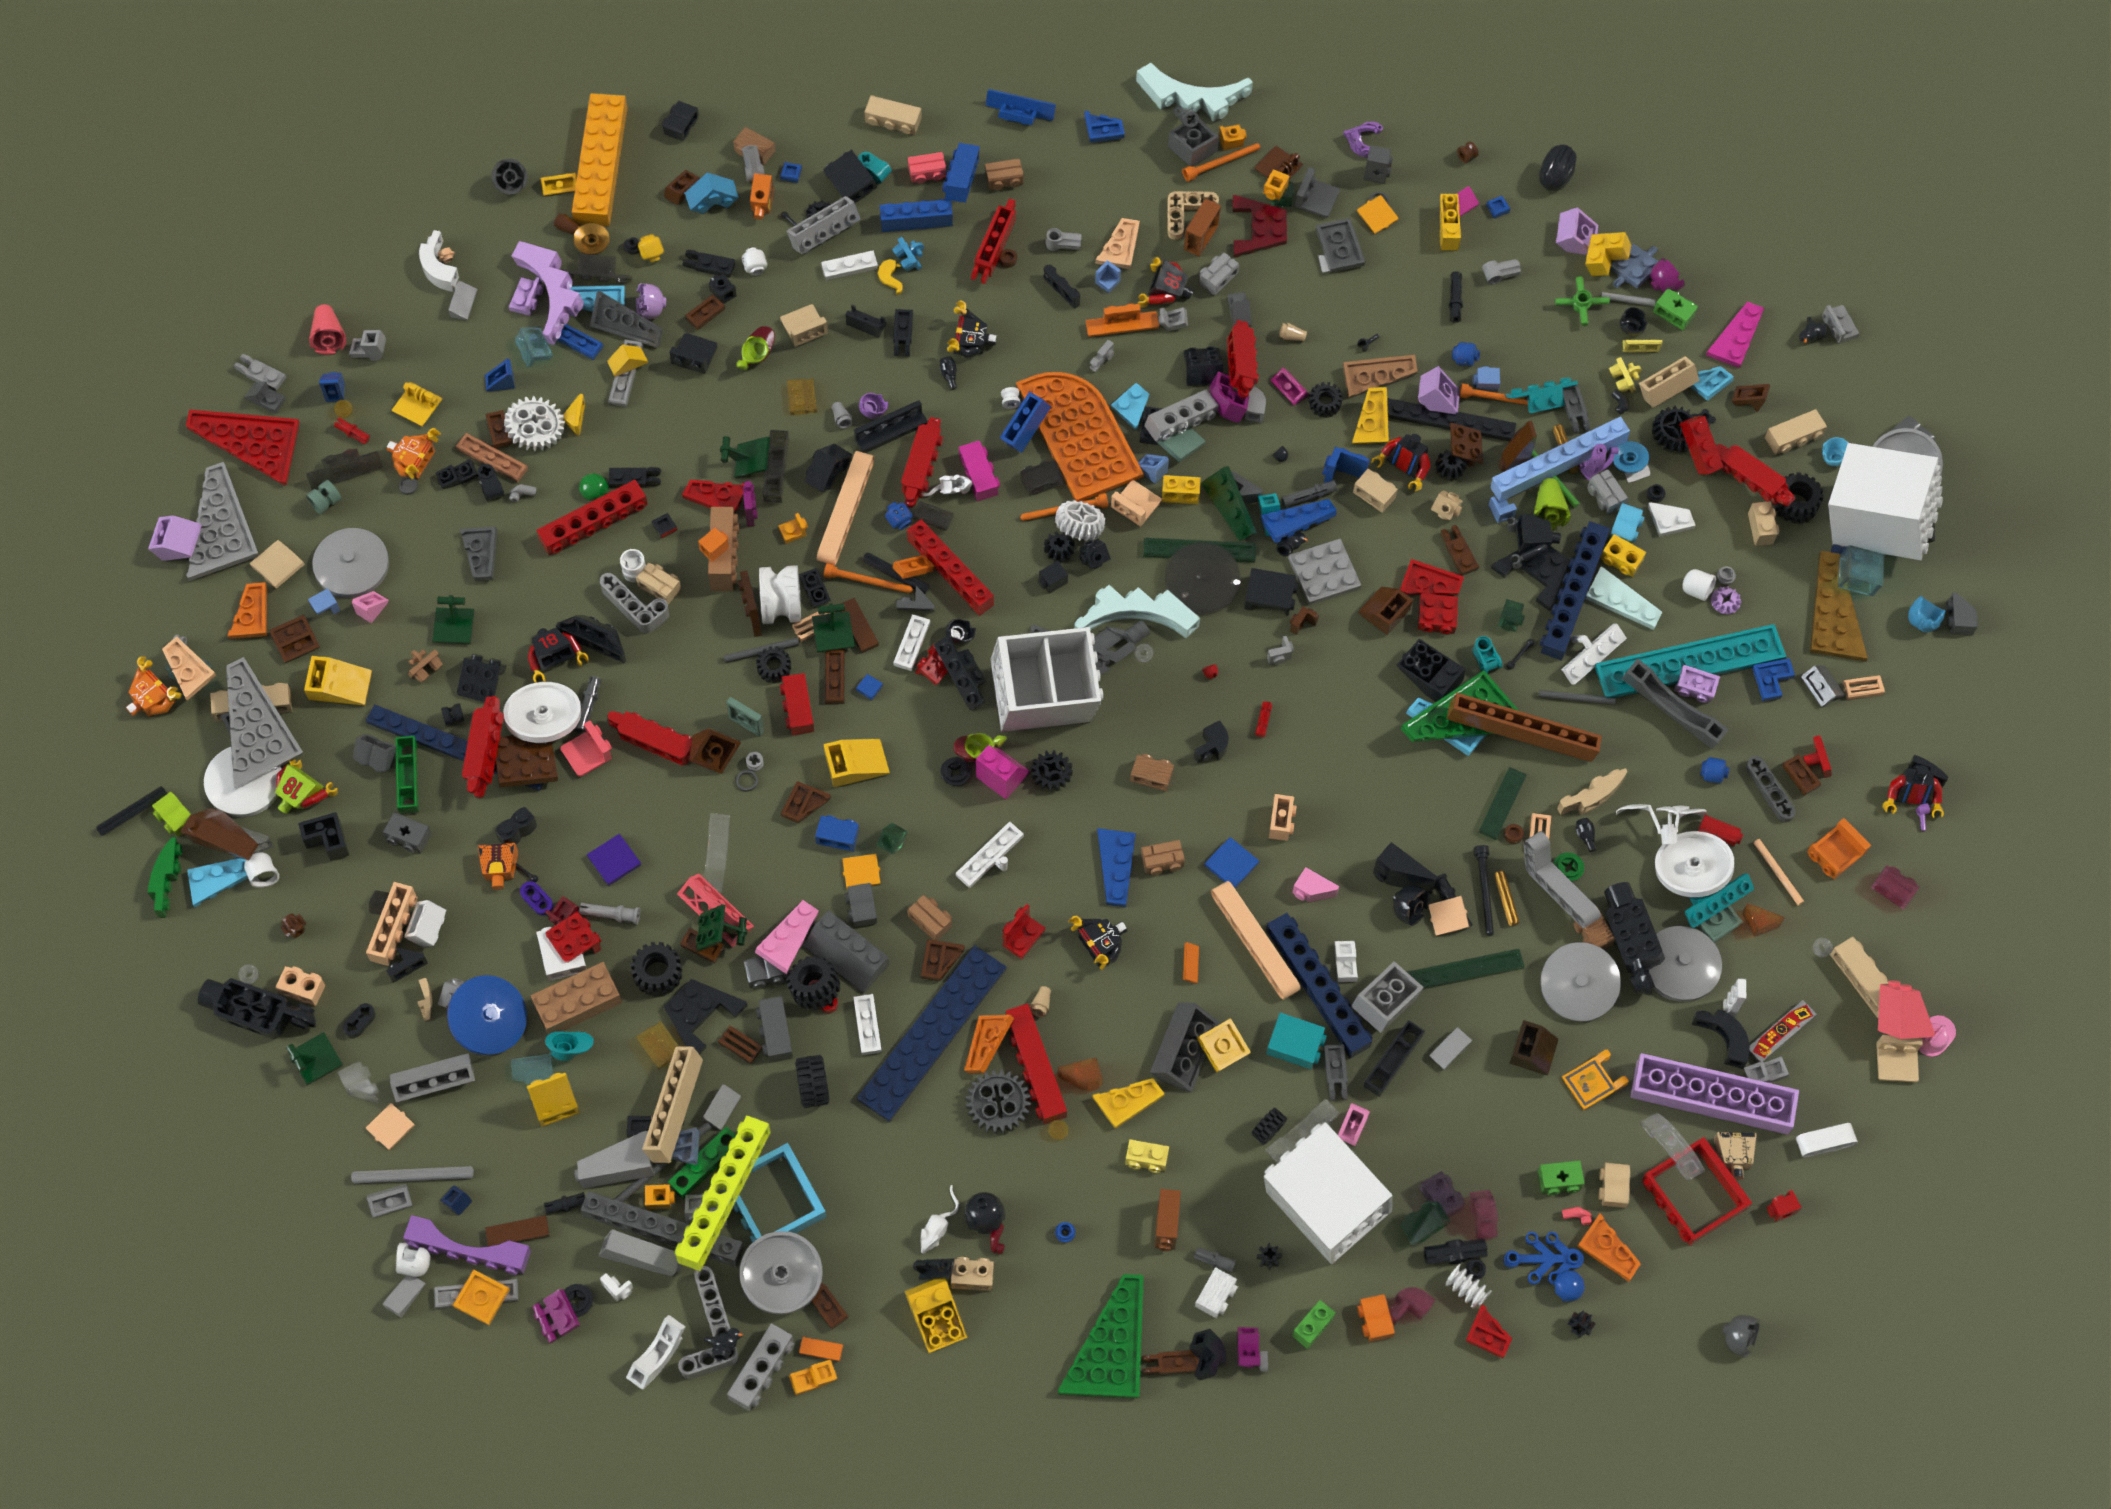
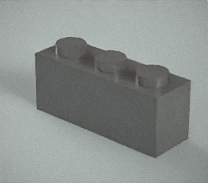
M782 996L758 1000L760 1007L756 1008L757 1018L762 1019L763 1026H759L761 1038L765 1037L766 1044L762 1045L764 1057L768 1056L769 1063L792 1059L793 1055Z

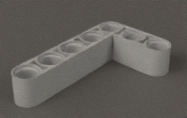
M1539 831L1525 840L1524 858L1528 874L1582 928H1586L1600 919L1601 913L1598 908L1551 862L1550 841L1545 833Z
M703 1266L701 1271L696 1270L694 1275L714 1337L721 1331L727 1332L730 1326L713 1272L709 1267ZM703 1274H708L710 1276V1278L707 1281L703 1282L699 1280L700 1276ZM714 1293L716 1297L713 1300L708 1301L705 1299L707 1294ZM715 1312L722 1314L718 1320L712 1319L711 1316ZM735 1346V1348L731 1349L734 1355L728 1360L713 1358L714 1361L710 1365L703 1364V1361L707 1357H712V1348L685 1356L679 1361V1371L685 1379H694L730 1367L738 1361L737 1348ZM687 1364L694 1365L693 1370L690 1372L684 1371L683 1368Z

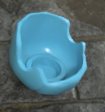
M1839 437L1828 439L1823 444V459L1826 464L1836 467L1841 466L1849 442Z

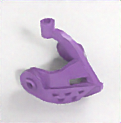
M1374 121L1365 122L1355 128L1344 130L1343 135L1348 139L1354 153L1368 158L1370 146L1363 144L1361 132L1374 131L1376 134H1380L1383 126Z
M1601 443L1596 444L1593 447L1590 459L1578 465L1586 480H1590L1592 476L1607 468L1612 463L1614 455L1619 453V448L1610 447L1609 457L1606 460V446Z

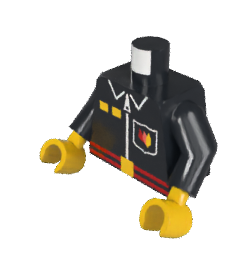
M958 301L954 312L956 314L962 313V316H959L955 339L952 338L947 342L950 345L947 351L950 353L954 351V354L968 359L978 354H983L985 344L996 346L997 335L987 334V324L970 310L966 309L967 306L964 301Z
M1073 916L1068 921V923L1074 924L1071 927L1072 931H1076L1079 928V940L1094 960V963L1100 966L1101 970L1106 965L1116 962L1122 946L1120 936L1127 932L1123 922L1112 926L1108 919H1080L1078 916Z

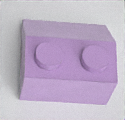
M1578 207L1560 213L1556 243L1566 252L1587 255L1591 234L1598 233V224Z
M1437 366L1421 375L1419 402L1430 411L1450 414L1458 413L1460 389L1444 371Z

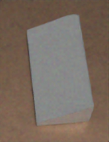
M461 281L457 282L449 307L451 318L468 321L477 293L476 288Z
M722 1084L705 1112L703 1121L705 1123L708 1122L711 1126L721 1131L741 1096L728 1086Z
M407 1184L367 1195L372 1218L412 1206Z

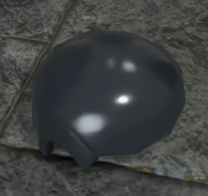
M1637 307L1626 309L1620 318L1621 329L1629 336L1643 334L1648 324L1645 321V312Z
M960 618L953 619L946 626V636L949 635L951 641L956 646H965L975 637L976 628H972L970 621Z

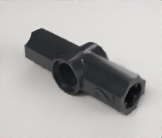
M1456 1239L1442 1245L1424 1247V1259L1427 1266L1442 1263L1455 1265L1470 1259L1488 1256L1485 1239L1470 1241Z

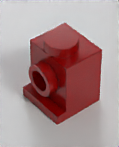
M1790 1190L1785 1197L1780 1195L1772 1199L1771 1205L1767 1206V1212L1777 1222L1797 1214L1802 1207L1793 1190Z

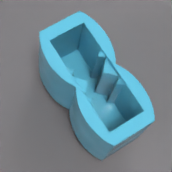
M1622 503L1609 540L1615 534L1629 543H1635L1639 534L1636 531L1637 526L1641 527L1645 518L1641 516L1643 510Z

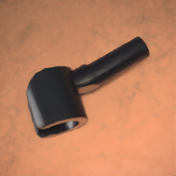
M1375 334L1369 339H1359L1358 347L1365 344L1362 347V351L1366 352L1368 345L1378 339L1379 334Z

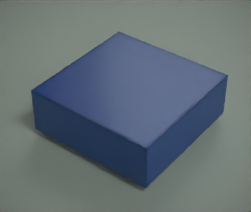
M784 162L780 176L781 180L798 183L802 165Z
M1503 196L1486 203L1494 219L1510 213L1511 209Z
M867 674L857 686L856 691L873 700L883 687V683Z

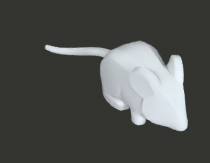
M958 474L955 476H943L939 478L940 484L929 493H924L923 496H930L940 489V493L955 494L958 492L965 494L970 491L972 481L968 477L959 476Z
M952 1185L950 1186V1193L956 1205L955 1210L930 1217L925 1229L921 1231L920 1244L922 1254L939 1245V1240L946 1233L948 1226L945 1217L956 1214L959 1209V1202L953 1193Z

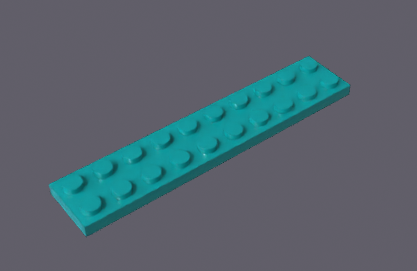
M1775 624L1596 663L1595 670L1604 696L1606 698H1617L1639 693L1621 679L1637 658L1651 668L1666 686H1671L1678 683L1683 665L1710 674L1720 675L1751 668L1756 664L1783 660L1787 656Z

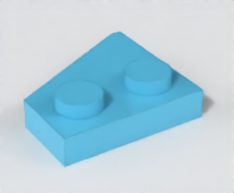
M1721 366L1711 370L1699 371V381L1690 386V388L1708 401L1733 381L1734 376Z
M1135 383L1111 404V409L1132 428L1137 430L1145 405L1149 399V393Z

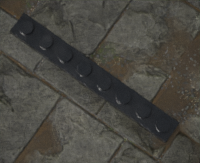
M1387 398L1388 418L1447 430H1450V423L1479 430L1483 437L1509 442L1515 434L1516 423L1462 412L1450 414L1430 411L1425 405Z

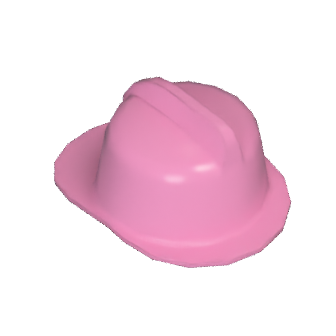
M1937 1015L1930 1018L1935 1037L1922 1038V1046L1919 1049L1922 1054L1931 1057L1938 1056L1954 1040L1956 1036L1955 1026L1945 1016Z

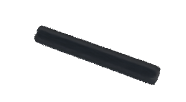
M869 552L864 555L863 562L905 585L911 586L915 590L917 586L924 594L929 590V584L913 576L902 579L890 563Z
M160 786L96 826L97 831L101 836H104L167 795V792Z

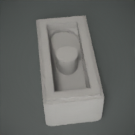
M406 1275L384 1301L383 1306L402 1318L426 1283L417 1277Z

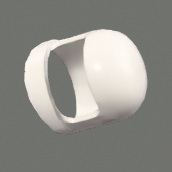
M1697 569L1690 570L1683 580V590L1686 594L1705 601L1714 589L1716 576Z
M263 852L254 853L249 861H245V872L252 886L262 888L272 886L278 882V870L273 866L272 859L268 854ZM275 872L274 876L265 882H261L258 879V875L261 873Z
M399 1243L396 1273L414 1277L424 1275L430 1265L429 1252L422 1247L418 1251L412 1250L407 1243Z

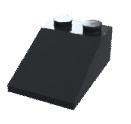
M1392 842L1377 858L1373 874L1380 882L1400 888L1417 886L1423 888L1429 894H1432L1438 878Z

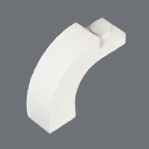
M433 230L432 236L428 237L427 244L421 243L419 249L424 274L435 286L454 292L459 279L457 267L442 264L437 260V253L440 251L443 239L441 231Z
M668 1315L664 1319L654 1341L645 1353L632 1364L626 1378L642 1390L648 1386L665 1367L678 1348L685 1326Z

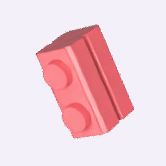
M943 152L907 157L911 183L921 184L928 180L939 181L946 178Z

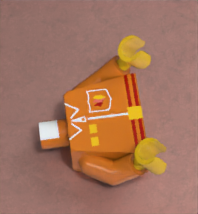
M436 428L430 429L424 435L404 436L399 444L393 441L388 443L387 451L393 453L394 467L400 476L419 479L435 453L432 441L437 443L438 438L436 436L441 435Z
M143 656L137 660L139 667L128 692L133 702L125 708L132 716L140 710L148 717L167 713L176 702L175 699H180L182 694L176 692L178 690L176 687L167 688L150 670L147 671L146 668H150L153 663L151 660L145 662L146 657Z

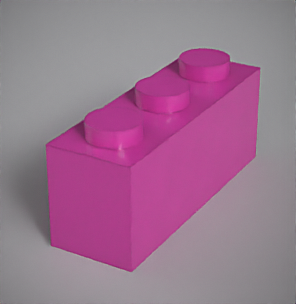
M980 440L959 446V457L967 477L972 481L971 488L976 500L981 501L997 496L1000 482L998 477L993 475L994 468L992 462H988L986 458L988 457L986 447H982Z

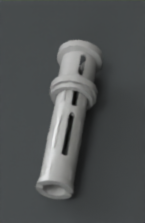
M582 902L579 908L580 915L611 918L619 923L626 921L638 925L640 920V907L633 909L625 908L623 905L610 907Z

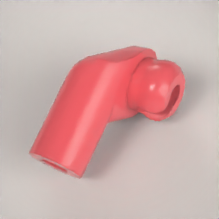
M1581 1207L1562 1210L1564 1220L1577 1217L1581 1219L1582 1225H1590L1592 1223L1591 1213Z

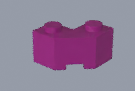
M1217 372L1209 388V393L1219 405L1217 411L1223 418L1240 423L1247 411L1249 396L1248 398L1239 397L1238 392L1233 391V387L1230 385L1229 375Z

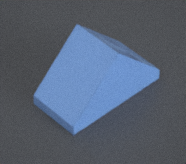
M1146 454L1138 461L1144 475L1155 484L1168 472L1169 459L1166 456Z

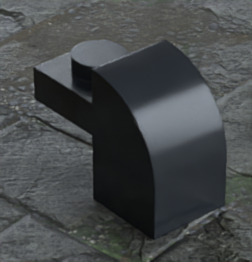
M1219 720L1203 729L1202 737L1206 744L1195 749L1194 758L1197 763L1208 761L1213 755H1215L1217 760H1220L1225 755L1229 737L1227 730Z
M1211 1329L1194 1333L1189 1350L1200 1359L1194 1376L1199 1381L1215 1377L1218 1367L1226 1364L1224 1345Z

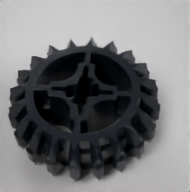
M1674 406L1673 409L1667 407L1665 411L1661 410L1655 416V421L1652 423L1653 438L1658 440V446L1664 445L1663 450L1669 448L1670 453L1676 450L1679 454L1681 449L1684 452L1688 451L1686 439H1681L1684 434L1680 423L1695 417L1696 413L1690 414V409L1684 411L1683 406L1680 409Z

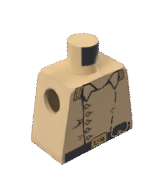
M1718 1132L1714 1137L1717 1155L1727 1169H1731V1174L1735 1180L1743 1179V1170H1748L1753 1165L1756 1133Z

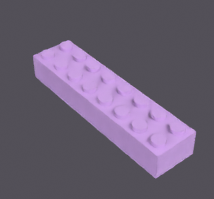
M1641 1053L1636 1062L1630 1098L1788 1135L1794 1127L1799 1090Z

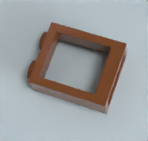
M1204 199L1185 231V251L1198 257L1201 256L1219 226L1221 205L1217 202Z
M1160 1189L1155 1248H1159L1161 1251H1171L1176 1246L1181 1190Z

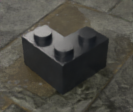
M835 443L817 449L813 455L812 465L806 471L805 482L821 492L830 490L837 473L846 470L853 454Z
M337 812L298 823L302 840L307 849L324 844L330 861L349 856Z

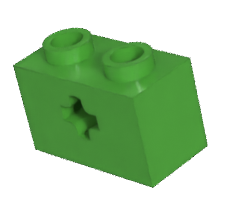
M1667 289L1656 302L1653 313L1684 331L1695 317L1698 306L1692 301L1683 298L1677 292Z
M1580 1161L1542 1164L1538 1169L1542 1194L1548 1193L1549 1196H1553L1564 1191H1568L1570 1194L1577 1193L1585 1184Z
M1319 1300L1296 1327L1292 1337L1306 1349H1309L1333 1321L1336 1312Z

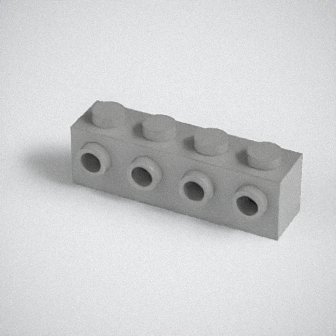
M845 196L787 230V234L793 248L802 255L809 252L813 247L824 243L830 237L838 235L847 227L853 226L861 219L854 201Z
M469 1053L390 1074V1084L396 1102L475 1081Z

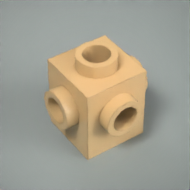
M1443 490L1438 494L1431 510L1438 513L1440 518L1451 520L1455 516L1458 517L1461 513L1463 501L1459 499L1457 494L1448 493Z

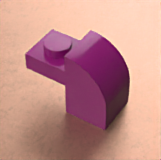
M1237 1327L1238 1366L1252 1368L1260 1365L1258 1327Z

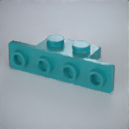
M1571 377L1561 378L1560 382L1557 383L1555 381L1544 382L1543 386L1534 384L1527 386L1528 389L1522 390V388L1511 389V393H1506L1505 396L1512 399L1527 396L1529 413L1565 406L1562 388L1578 385V381L1571 380Z
M1742 874L1733 881L1728 882L1724 888L1714 894L1703 897H1689L1693 906L1685 910V915L1690 927L1695 928L1752 892L1754 886L1749 874Z

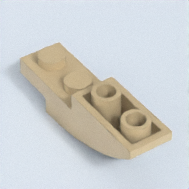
M1627 769L1613 770L1604 777L1597 776L1592 779L1588 789L1580 791L1575 796L1571 797V795L1562 798L1557 808L1560 815L1576 809L1583 815L1603 804L1620 787L1627 774Z

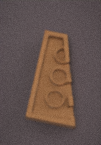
M1415 355L1343 362L1348 399L1367 392L1368 388L1382 387L1413 376L1418 372Z

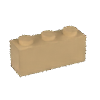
M870 96L864 112L865 123L885 127L889 130L901 131L905 134L916 135L921 121V108L875 96Z
M1685 356L1643 380L1639 385L1644 400L1654 408L1697 383L1699 377L1695 364Z
M1815 409L1768 428L1765 439L1775 455L1779 453L1784 454L1796 446H1804L1808 441L1813 439L1815 441L1823 437L1827 426Z

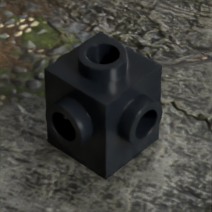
M1100 539L1087 541L1084 543V546L1079 548L1081 553L1079 558L1082 564L1091 569L1099 568L1104 562L1111 560L1105 542Z

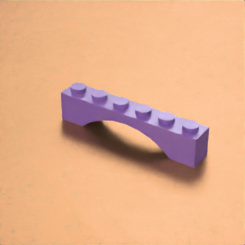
M413 1215L410 1217L403 1237L404 1241L412 1249L418 1250L422 1247L431 1254L439 1255L440 1252L447 1254L448 1258L454 1260L462 1258L473 1265H478V1263L485 1264L487 1268L497 1270L498 1268L505 1269V1272L511 1275H517V1273L524 1274L531 1253L528 1245L513 1241H507L491 1247L475 1248L464 1246L445 1237L431 1220Z

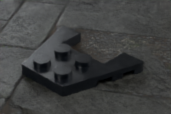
M1550 546L1546 553L1526 562L1522 561V566L1520 567L1546 587L1536 598V602L1548 611L1552 607L1570 560L1552 546ZM1517 550L1493 563L1491 569L1505 578L1513 569L1511 556L1514 554L1521 556L1522 554Z
M691 979L664 1006V1010L686 1047H694L700 1055L707 1047L693 1032L720 1005L736 1018L748 1004L742 999Z

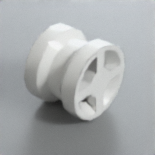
M1008 387L1001 391V397L1003 398L1002 406L1004 408L1014 409L1020 406L1019 390L1017 388Z

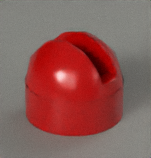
M1216 664L1202 669L1203 674L1208 679L1216 678L1219 673Z

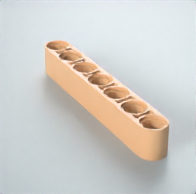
M859 451L855 452L820 544L817 561L837 564L873 467L874 455Z
M1226 881L1212 889L1211 895L1280 998L1284 1000L1300 991L1301 988L1297 979L1233 885Z

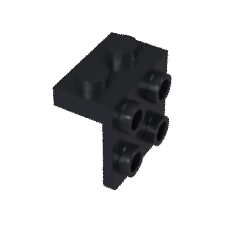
M685 333L678 348L672 346L669 352L671 364L705 374L718 347L717 343Z
M1213 346L1201 349L1191 347L1183 351L1186 363L1187 386L1211 384L1217 372L1223 373V361L1219 348Z
M478 654L465 657L457 694L485 702L486 697L495 696L499 675L505 673L507 665L501 664V660L490 658V661L485 660L482 655Z

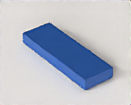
M567 324L564 325L560 338L556 340L592 360L596 358L604 347L603 343Z

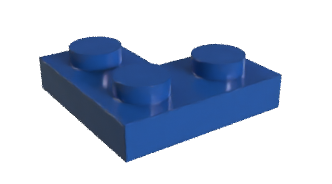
M1790 658L1756 664L1752 667L1763 702L1780 699L1782 692L1778 681L1792 679L1795 676Z

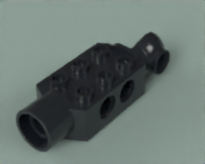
M1620 882L1608 887L1604 891L1609 905V909L1605 913L1626 969L1629 973H1633L1630 979L1635 992L1653 996L1651 989L1655 985L1649 969L1660 965L1665 960L1664 953L1643 899L1635 898L1630 883Z
M230 978L224 984L207 979L199 991L198 1004L214 1010V1015L219 1020L273 1040L282 1034L289 1019L291 1024L299 1028H316L314 1009L303 1004H298L296 1008L292 1007L291 1003L283 996Z

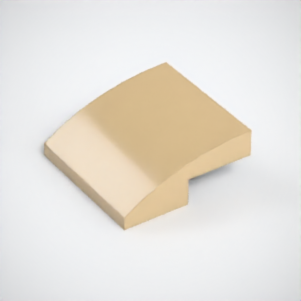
M279 540L274 542L250 563L251 567L276 589L305 565L296 554Z

